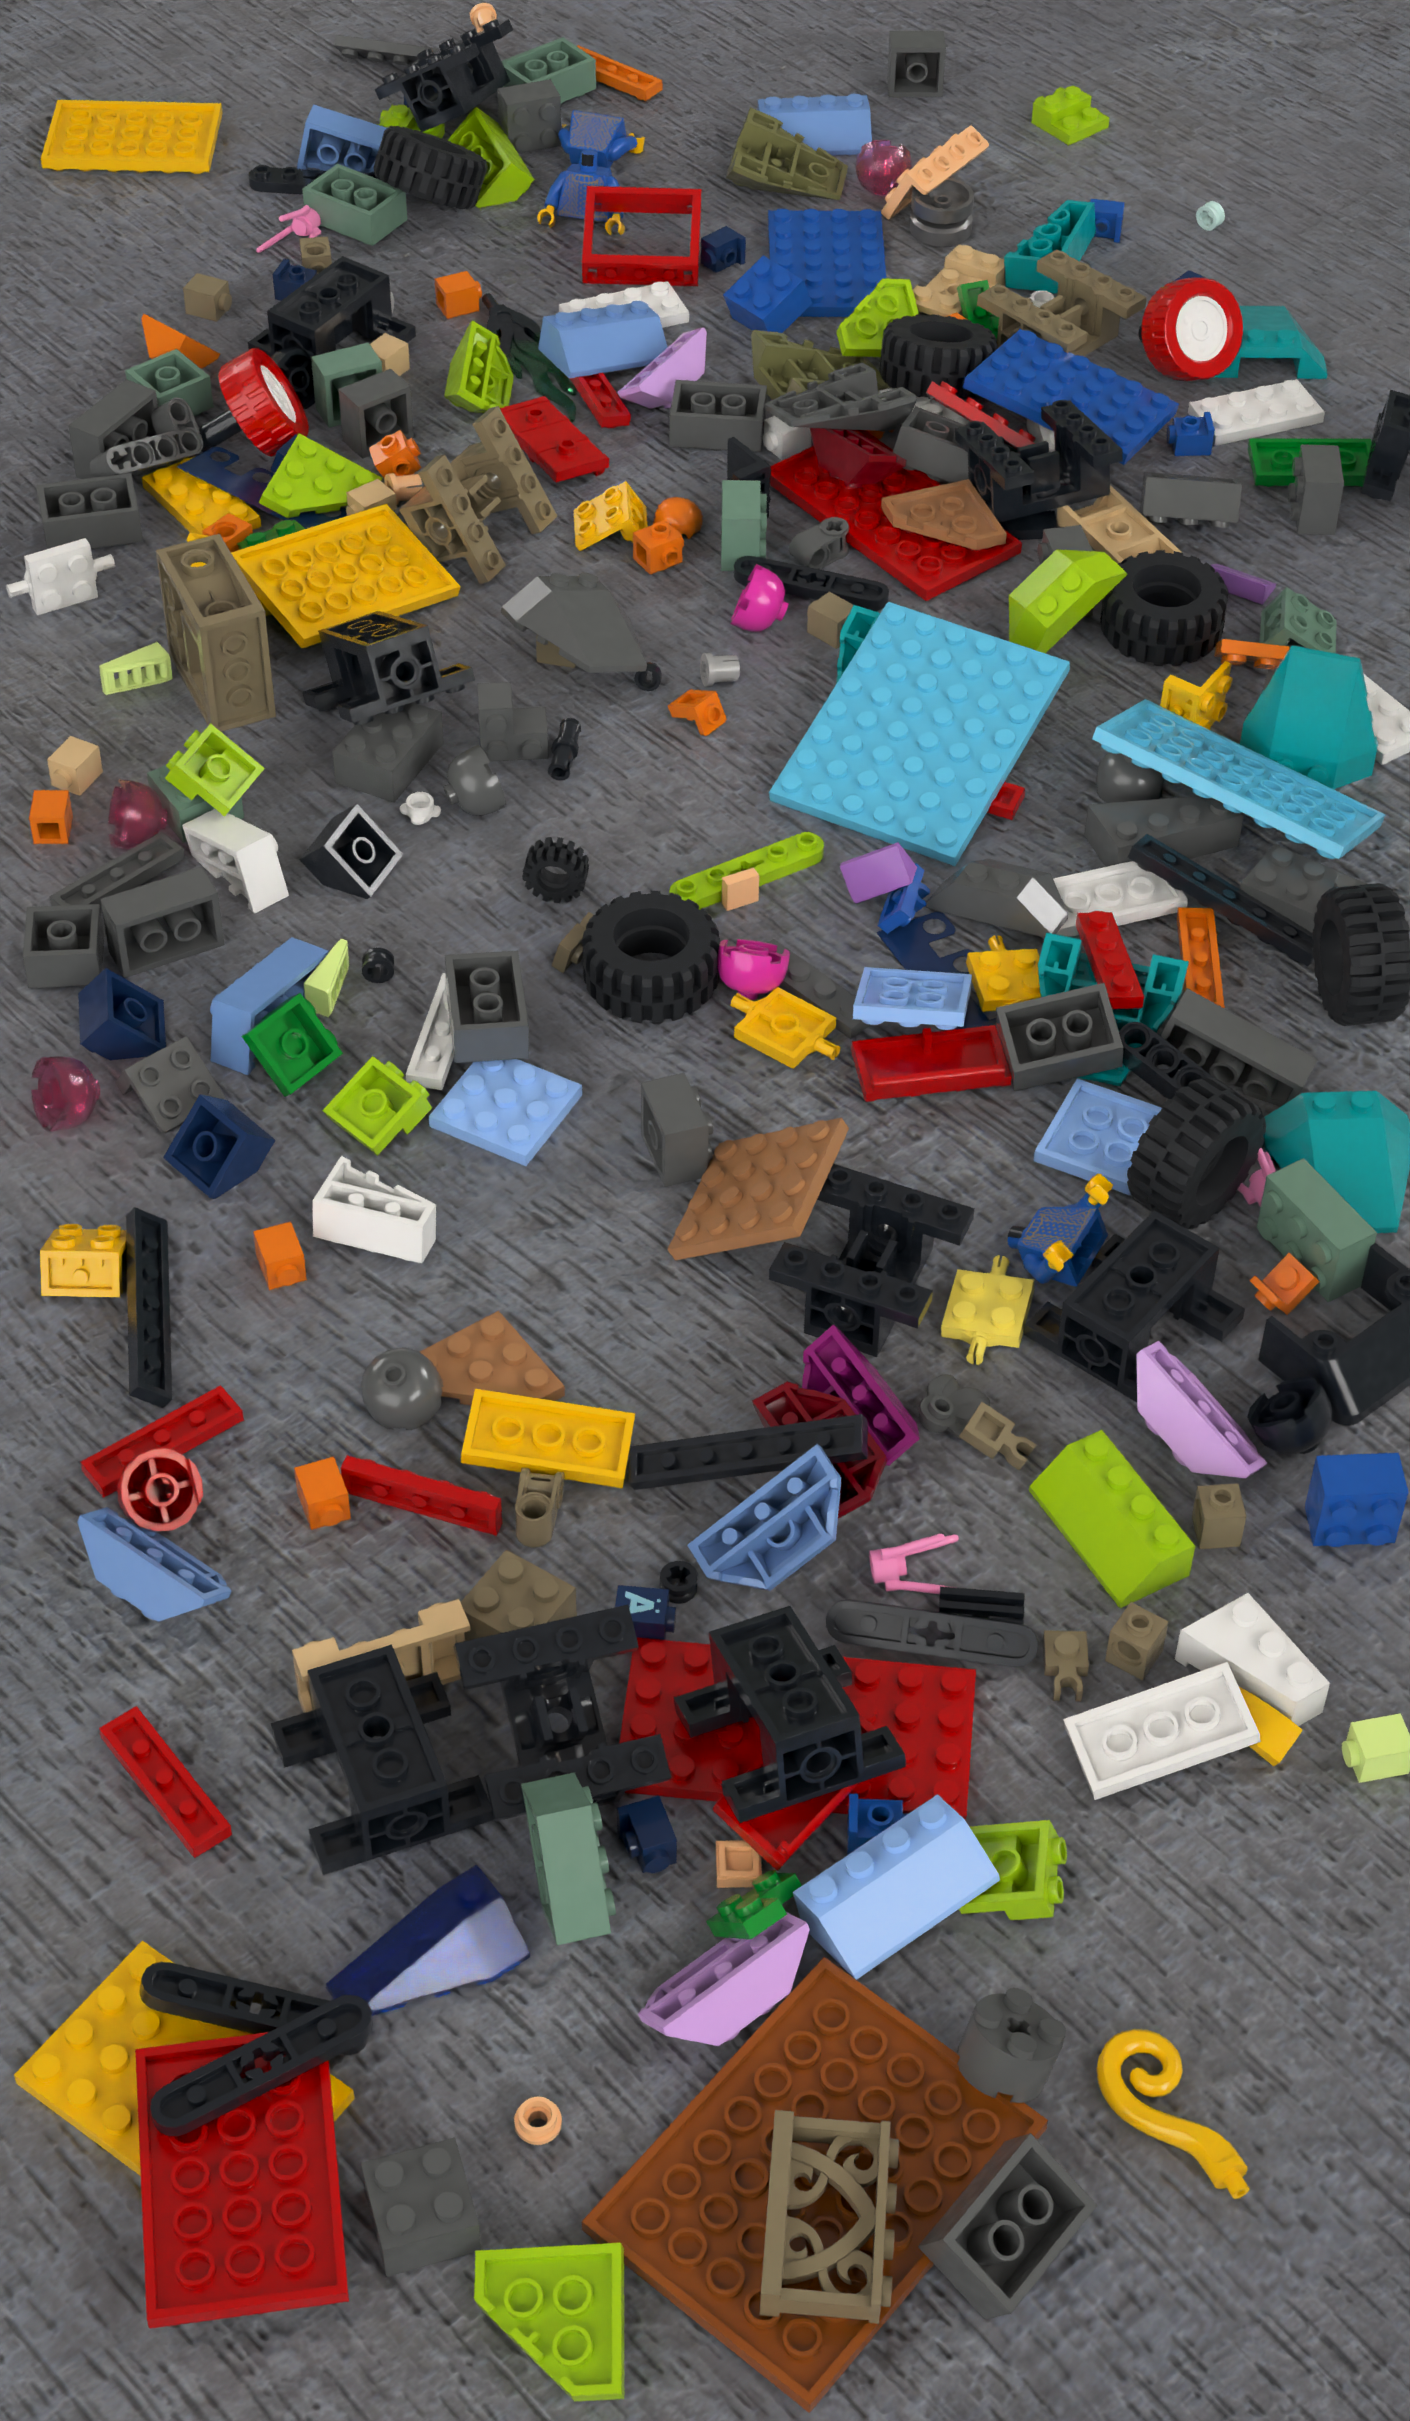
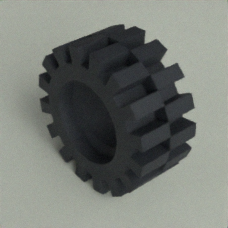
M547 837L544 843L541 839L536 841L535 846L532 845L529 848L523 869L522 878L523 881H526L525 887L528 890L533 888L532 894L536 897L540 893L543 894L542 900L546 902L549 901V897L554 898V903H560L561 898H564L566 903L572 901L573 896L578 898L581 891L583 892L589 871V859L587 855L583 856L584 850L581 847L574 849L575 843L569 841L567 845L563 844L564 838L560 837L557 838V842H553L552 837ZM545 867H558L564 870L566 874H556L550 872Z

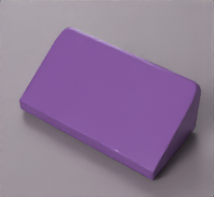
M1220 564L1211 565L1215 572L1220 574L1228 589V593L1264 604L1276 587V583Z
M899 842L842 862L840 869L854 903H860L910 885L913 882L917 866Z

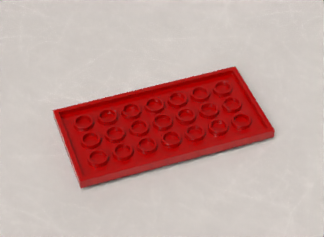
M852 430L868 437L869 439L877 442L878 444L884 446L885 448L893 452L891 448H889L887 445H885L880 440L875 438L873 435L868 433L866 430ZM814 446L770 466V485L820 523L830 517H839L846 520L849 525L846 542L925 601L1021 553L1022 542L1007 531H1005L1006 544L974 550L893 527L881 509L882 498L941 485L922 471L902 468L877 484H863L862 488H851L845 486L843 480L831 477L830 472L819 466Z
M637 1637L639 1648L637 1651L632 1652L619 1743L661 1734L671 1779L627 1790L625 1793L718 1802L723 1797L722 1781L744 1774L762 1756L759 1726L752 1717L749 1719L750 1722L743 1724L740 1721L691 1738L675 1711L674 1697L714 1685L710 1644ZM843 1657L852 1671L853 1680L852 1685L843 1687L844 1691L856 1710L876 1729L884 1726L889 1728L904 1751L906 1767L860 1782L850 1794H858V1799L903 1800V1813L912 1812L938 1794L966 1821L976 1669ZM849 1795L832 1813L848 1815Z

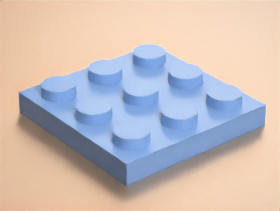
M864 967L853 1005V1019L862 1020L863 1023L878 1025L886 1021L898 1022L899 1025L904 1027H917L920 1024L935 1025L943 1030H952L957 1028V1026L964 1027L971 992L972 974Z
M519 1059L473 1062L429 1115V1127L527 1166L581 1098L582 1085Z
M1077 1078L1034 1153V1162L1088 1181L1096 1174H1102L1113 1184V1190L1132 1196L1127 1185L1129 1180L1127 1172L1128 1168L1132 1165L1130 1160L1133 1151L1137 1150L1138 1141L1142 1133L1146 1132L1150 1126L1149 1122L1154 1115L1157 1116L1162 1107Z

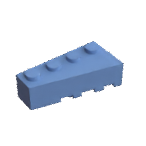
M313 104L305 122L297 169L318 168L320 171H328L336 164H340L361 173L374 172L375 160L384 131L387 128Z
M291 937L280 947L275 948L261 962L256 963L242 977L236 979L228 988L217 994L210 1006L212 1014L210 1061L249 1075L255 1068L253 1059L256 1056L241 1036L262 1021L264 1016L288 998L299 993L305 998L303 983L329 951Z

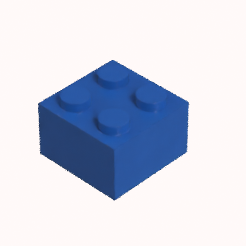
M764 255L723 294L732 318L752 331L760 330L783 333L812 304L804 280Z
M1399 1453L1316 1456L1305 1502V1511L1313 1546L1341 1547L1358 1544L1379 1546L1386 1543H1395L1408 1497V1488Z

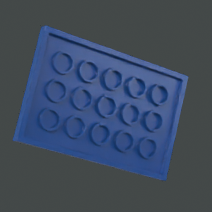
M787 209L768 210L769 259L803 279L812 304L799 317H849L857 305L875 289L876 285L883 278L886 279L881 211L871 209L861 211H846L843 209H835L833 211H818L815 209H806L804 211H789Z
M1019 329L965 377L963 384L964 389L1052 431L1054 430L1041 419V407L1052 405L1053 402L1058 400H1070L1123 449V461L1119 462L1123 465L1176 414L1179 403L1170 400L1164 394L1155 393L1143 387L1137 381L1121 377L1109 368H1102L1090 362L1084 356L1075 355L1071 352L1066 353L1060 345L1049 343L1037 337L1033 332Z

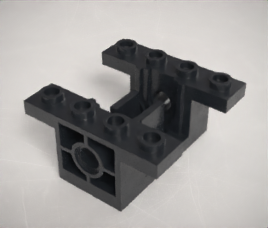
M497 19L492 20L482 26L483 31L477 33L475 29H472L460 35L462 39L455 42L451 38L439 44L440 49L433 52L432 48H428L418 53V60L404 68V74L398 76L397 72H393L382 78L383 84L374 89L379 100L402 91L421 132L468 113L495 93L497 88H502L510 82L493 44V41L503 38L514 30L509 19L501 23ZM467 62L472 65L473 70L468 67ZM433 86L438 90V94L434 91Z
M342 256L267 311L269 329H265L250 340L248 348L261 349L271 357L281 349L295 347L311 351L316 356L336 351V344L350 335L353 329L360 332V335H363L365 339L376 340L384 333H387L408 343L416 337V328L414 325L392 317L389 275Z
M1390 390L1383 412L1379 413L1375 424L1361 494L1368 495L1373 499L1391 502L1396 482L1399 480L1410 451V395Z
M1058 400L1053 402L1052 405L1041 407V419L1054 430L1055 451L1049 452V443L1047 441L1017 448V454L1014 451L1010 452V449L1004 446V438L1002 436L999 437L984 421H972L967 423L966 426L955 428V440L968 454L969 480L999 523L1110 495V464L1123 461V449L1070 400Z
M376 611L318 631L332 682L302 693L306 705L319 711H328L338 707L342 719L352 722L354 725H362L373 721L374 715L383 712L385 714L401 712L404 710V705L415 701L416 704L430 702L435 699L434 695L437 693L461 691L465 689L464 684L475 681L472 667L459 663L439 670L428 625ZM345 699L349 700L348 702L339 705L337 704V702Z
M833 1164L817 1200L850 1210L848 1242L839 1259H837V1256L833 1254L829 1257L784 1242L769 1269V1280L806 1292L805 1334L819 1338L834 1324L860 1352L878 1357L895 1322L918 1329L932 1302L933 1290L915 1285L933 1250L934 1238L960 1246L974 1219L975 1208Z
M1153 1210L1126 1239L1114 1234L1100 1248L1093 1259L1091 1266L1096 1269L1063 1302L1062 1309L1047 1302L1025 1324L1024 1335L1137 1402L1136 1354L1148 1346L1151 1328L1168 1310L1174 1314L1173 1318L1177 1320L1181 1318L1222 1342L1244 1317L1245 1308L1212 1290L1220 1248Z
M628 1604L454 1644L464 1690L500 1682L520 1767L487 1774L484 1777L494 1822L526 1815L521 1785L523 1783L575 1772L581 1786H589L593 1803L597 1802L598 1806L619 1802L627 1790L671 1779L661 1734L607 1746L589 1670L594 1660L638 1650L639 1646ZM551 1713L562 1714L568 1721V1729L562 1733L552 1731L548 1715Z
M791 1606L710 1631L709 1640L714 1685L674 1697L675 1711L691 1738L740 1721L743 1724L750 1722L749 1719L752 1717L758 1724L763 1767L722 1781L723 1795L739 1823L906 1767L905 1753L887 1726L861 1734L860 1714L843 1689V1687L853 1684L851 1669L835 1645L818 1650Z
M392 1645L307 1670L312 1711L270 1723L272 1735L284 1768L335 1752L348 1785L351 1816L309 1829L310 1841L323 1875L494 1820L491 1805L479 1775L447 1785L423 1725L451 1716V1705L438 1673L434 1672L406 1681Z

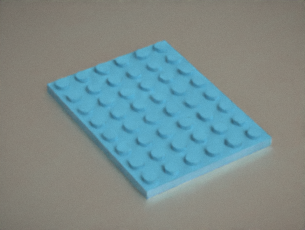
M887 602L769 791L770 801L890 844L899 842L904 849L956 866L990 808L992 801L997 796L1070 671V662Z

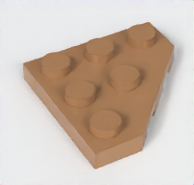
M969 479L882 498L881 509L893 527L974 550L1006 544L1005 530Z
M499 1310L420 1351L421 1354L433 1362L443 1380L441 1396L457 1398L460 1400V1404L472 1405L475 1389L552 1401L565 1396V1386Z

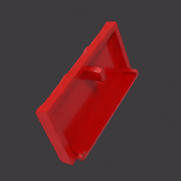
M546 396L500 408L520 447L528 454L529 460L532 463L536 462L556 483L594 472L595 476L604 473L605 468H609L610 459L585 434L577 429Z
M995 1025L931 1032V1028H923L922 1033L858 1040L852 1041L851 1052L865 1102L1011 1085V1072Z
M860 1714L861 1734L876 1730ZM762 1756L745 1773L762 1768ZM859 1783L742 1823L738 1822L724 1795L712 1809L778 1871Z

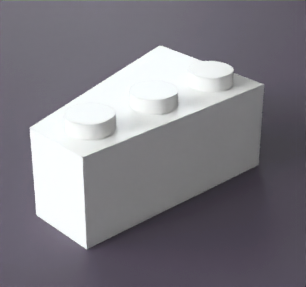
M216 809L182 825L191 855L216 879L223 876L232 884L229 886V891L235 896L240 893L248 899V908L254 914L289 896L276 853L278 845L272 834L229 813L224 817Z
M343 1156L340 1157L312 1201L313 1237L418 1263H423L436 1241V1204L399 1185L394 1187V1189L379 1181L378 1174L370 1170L364 1174L352 1168L351 1160Z
M1249 1593L1180 1630L1175 1660L1185 1667L1191 1664L1202 1671L1228 1662L1239 1687L1278 1710L1297 1726L1323 1713L1330 1685L1329 1681Z

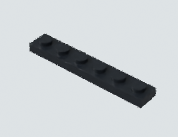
M1146 834L1132 846L1127 858L1136 862L1141 869L1154 873L1167 881L1171 887L1182 890L1194 897L1202 906L1212 908L1227 917L1229 922L1255 934L1260 941L1280 949L1293 961L1303 963L1306 966H1309L1314 961L1312 932L1149 834Z
M134 1207L126 1215L129 1396L164 1408L172 1400L168 1223L165 1219Z
M863 1414L630 1446L628 1484L634 1490L781 1471L816 1444L822 1447L832 1464L867 1459L868 1421Z

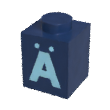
M618 1585L615 1607L629 1605L636 1637L665 1640L666 1632L674 1633L676 1607H669V1589Z

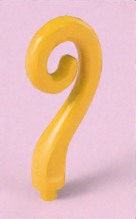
M1132 2029L1114 2035L1105 2044L1096 2067L1100 2090L1111 2109L1135 2129L1190 2154L1201 2165L1215 2188H1227L1233 2199L1241 2198L1247 2194L1249 2187L1243 2179L1248 2170L1247 2165L1228 2140L1209 2127L1147 2106L1129 2091L1122 2079L1121 2066L1128 2057L1135 2054H1149L1160 2061L1163 2070L1158 2075H1150L1144 2069L1136 2067L1130 2072V2083L1139 2093L1148 2097H1163L1171 2093L1177 2087L1183 2074L1181 2057L1175 2046L1162 2035L1150 2030Z

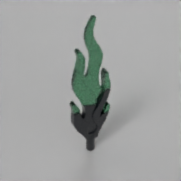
M484 294L482 302L489 310L487 329L496 334L498 338H501L500 348L508 360L512 373L518 379H522V367L519 363L524 366L532 378L536 392L562 406L567 412L570 422L573 423L576 418L575 404L572 399L552 384L547 371L555 376L562 391L575 396L577 389L569 382L568 377L538 349L541 334L538 324L526 315L512 310L504 304H498L492 294Z

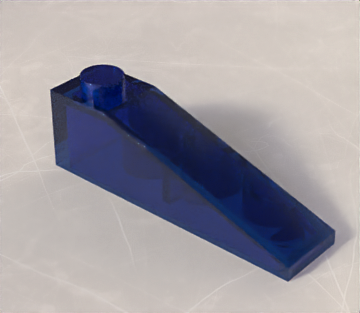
M475 1865L433 1892L327 1982L326 1989L334 1999L343 1995H356L363 1998L369 2004L372 2016L405 2007L407 2001L435 1994V1998L450 1994V1989L473 1982H476L477 1986L493 1982L529 1959L530 1952L502 1895L481 1869Z

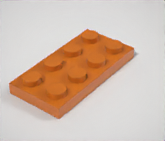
M1222 639L1216 643L1214 657H1221V664L1227 661L1232 663V665L1240 666L1246 663L1247 660L1254 661V668L1273 670L1279 666L1290 647Z

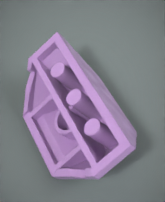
M702 327L681 334L668 348L618 391L620 398L650 409L664 406L665 409L670 408L675 381H697L705 373L707 336L705 328Z
M1160 1341L1143 1348L1136 1354L1138 1412L1144 1417L1147 1427L1154 1434L1160 1436L1172 1449L1174 1458L1180 1464L1186 1466L1192 1473L1247 1478L1267 1464L1265 1459L1258 1454L1257 1448L1243 1429L1197 1377L1180 1360L1167 1352L1168 1350Z
M786 1912V1916L753 1939L724 1938L657 1987L648 1999L646 2007L642 2008L638 2013L640 2020L669 2037L720 2046L724 2042L732 2040L739 2034L741 2029L760 2015L770 2012L776 2003L790 1994L810 1931L807 1922Z

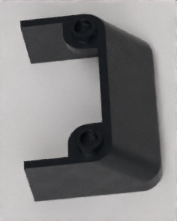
M1376 1243L1370 1246L1361 1288L1390 1311L1388 1314L1349 1342L1328 1330H1316L1301 1339L1275 1317L1270 1316L1266 1319L1258 1361L1283 1381L1297 1377L1315 1378L1318 1385L1320 1383L1331 1404L1332 1421L1344 1426L1359 1423L1410 1385V1269Z

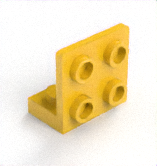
M627 481L608 488L603 494L590 501L582 502L573 511L575 546L579 551L619 530L627 542L631 540L633 543V532L648 527L646 506Z
M1224 661L1201 687L1170 675L1164 681L1160 706L1210 730L1215 721L1220 722L1227 711L1228 704L1225 703V698L1233 680L1230 677L1232 663Z
M64 1224L59 1226V1229H54L40 1250L41 1296L120 1297L123 1293L122 1254L127 1247L126 1230H121V1227L118 1225H102L97 1229H82V1226L79 1224Z

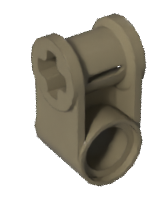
M529 1468L521 1469L515 1514L516 1537L524 1546L541 1547L551 1540L557 1512L561 1507L563 1498L564 1472L547 1475L531 1473Z

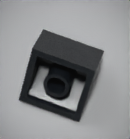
M355 804L334 816L299 860L322 885L368 899L403 856V853L358 804Z

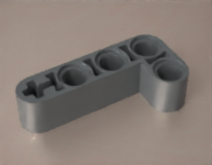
M173 398L155 408L151 419L157 435L114 446L94 457L90 462V470L93 477L131 473L132 476L171 466L199 453L203 448V440L189 404L184 399Z

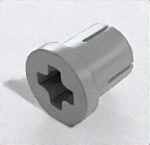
M703 653L700 659V675L703 685L713 686L717 682L738 681L740 665L737 655L713 656L711 653Z

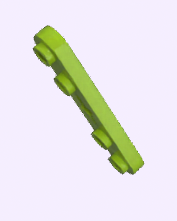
M811 832L794 835L677 880L670 886L669 894H678L684 901L687 899L694 901L699 905L700 910L722 901V877L755 868L759 874V886H762L821 862L824 854V842L821 837Z

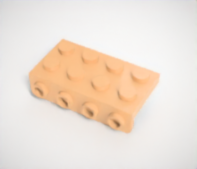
M972 125L959 134L955 133L945 145L936 147L927 158H921L911 170L906 169L898 177L896 182L899 185L893 188L884 200L887 203L882 209L881 214L889 220L911 204L914 187L921 194L927 195L986 151L989 146L987 140Z

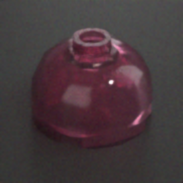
M876 140L864 144L861 147V152L857 153L855 167L859 183L865 190L875 195H887L893 188L899 185L896 182L898 177L906 169L911 170V153L901 144H899V148L891 146V141Z
M119 779L118 782L122 787H114L108 817V824H114L116 835L109 834V841L114 848L130 850L158 834L159 829L164 830L167 824L168 813L167 809L162 808L160 797L150 786L134 780Z
M67 1056L42 1057L36 1062L32 1078H39L38 1089L31 1090L34 1110L40 1124L43 1127H48L50 1124L51 1128L49 1131L54 1132L76 1128L89 1119L96 1106V1101L100 1097V1085L84 1063Z

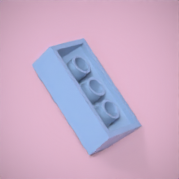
M937 1794L795 1890L793 1895L800 1919L807 1922L809 1926V1934L850 1976L857 1980L999 1882L1000 1877L965 1819Z

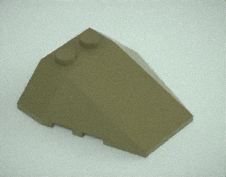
M750 107L734 147L726 178L738 186H745L753 190L839 200L842 195L848 166L820 147L814 150L803 143L805 137L799 133H796L794 137L782 129L783 123L778 119Z
M752 331L751 343L754 378L759 385H767V394L772 400L791 391H796V395L808 390V383L815 380L819 385L829 380V373L862 362L876 371L878 394L880 390L891 388L883 381L880 372L867 357L842 356L841 349L831 346L829 351L813 348V341L805 339L803 344L794 343L787 340L788 336L779 332Z

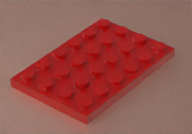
M269 2032L135 2049L146 2314L149 2329L349 2302L329 2060L187 2134L167 2136L159 2132L153 2123L150 2105L155 2093L163 2086ZM263 2057L254 2060L255 2068L262 2069L263 2073L271 2070V2061L266 2062Z

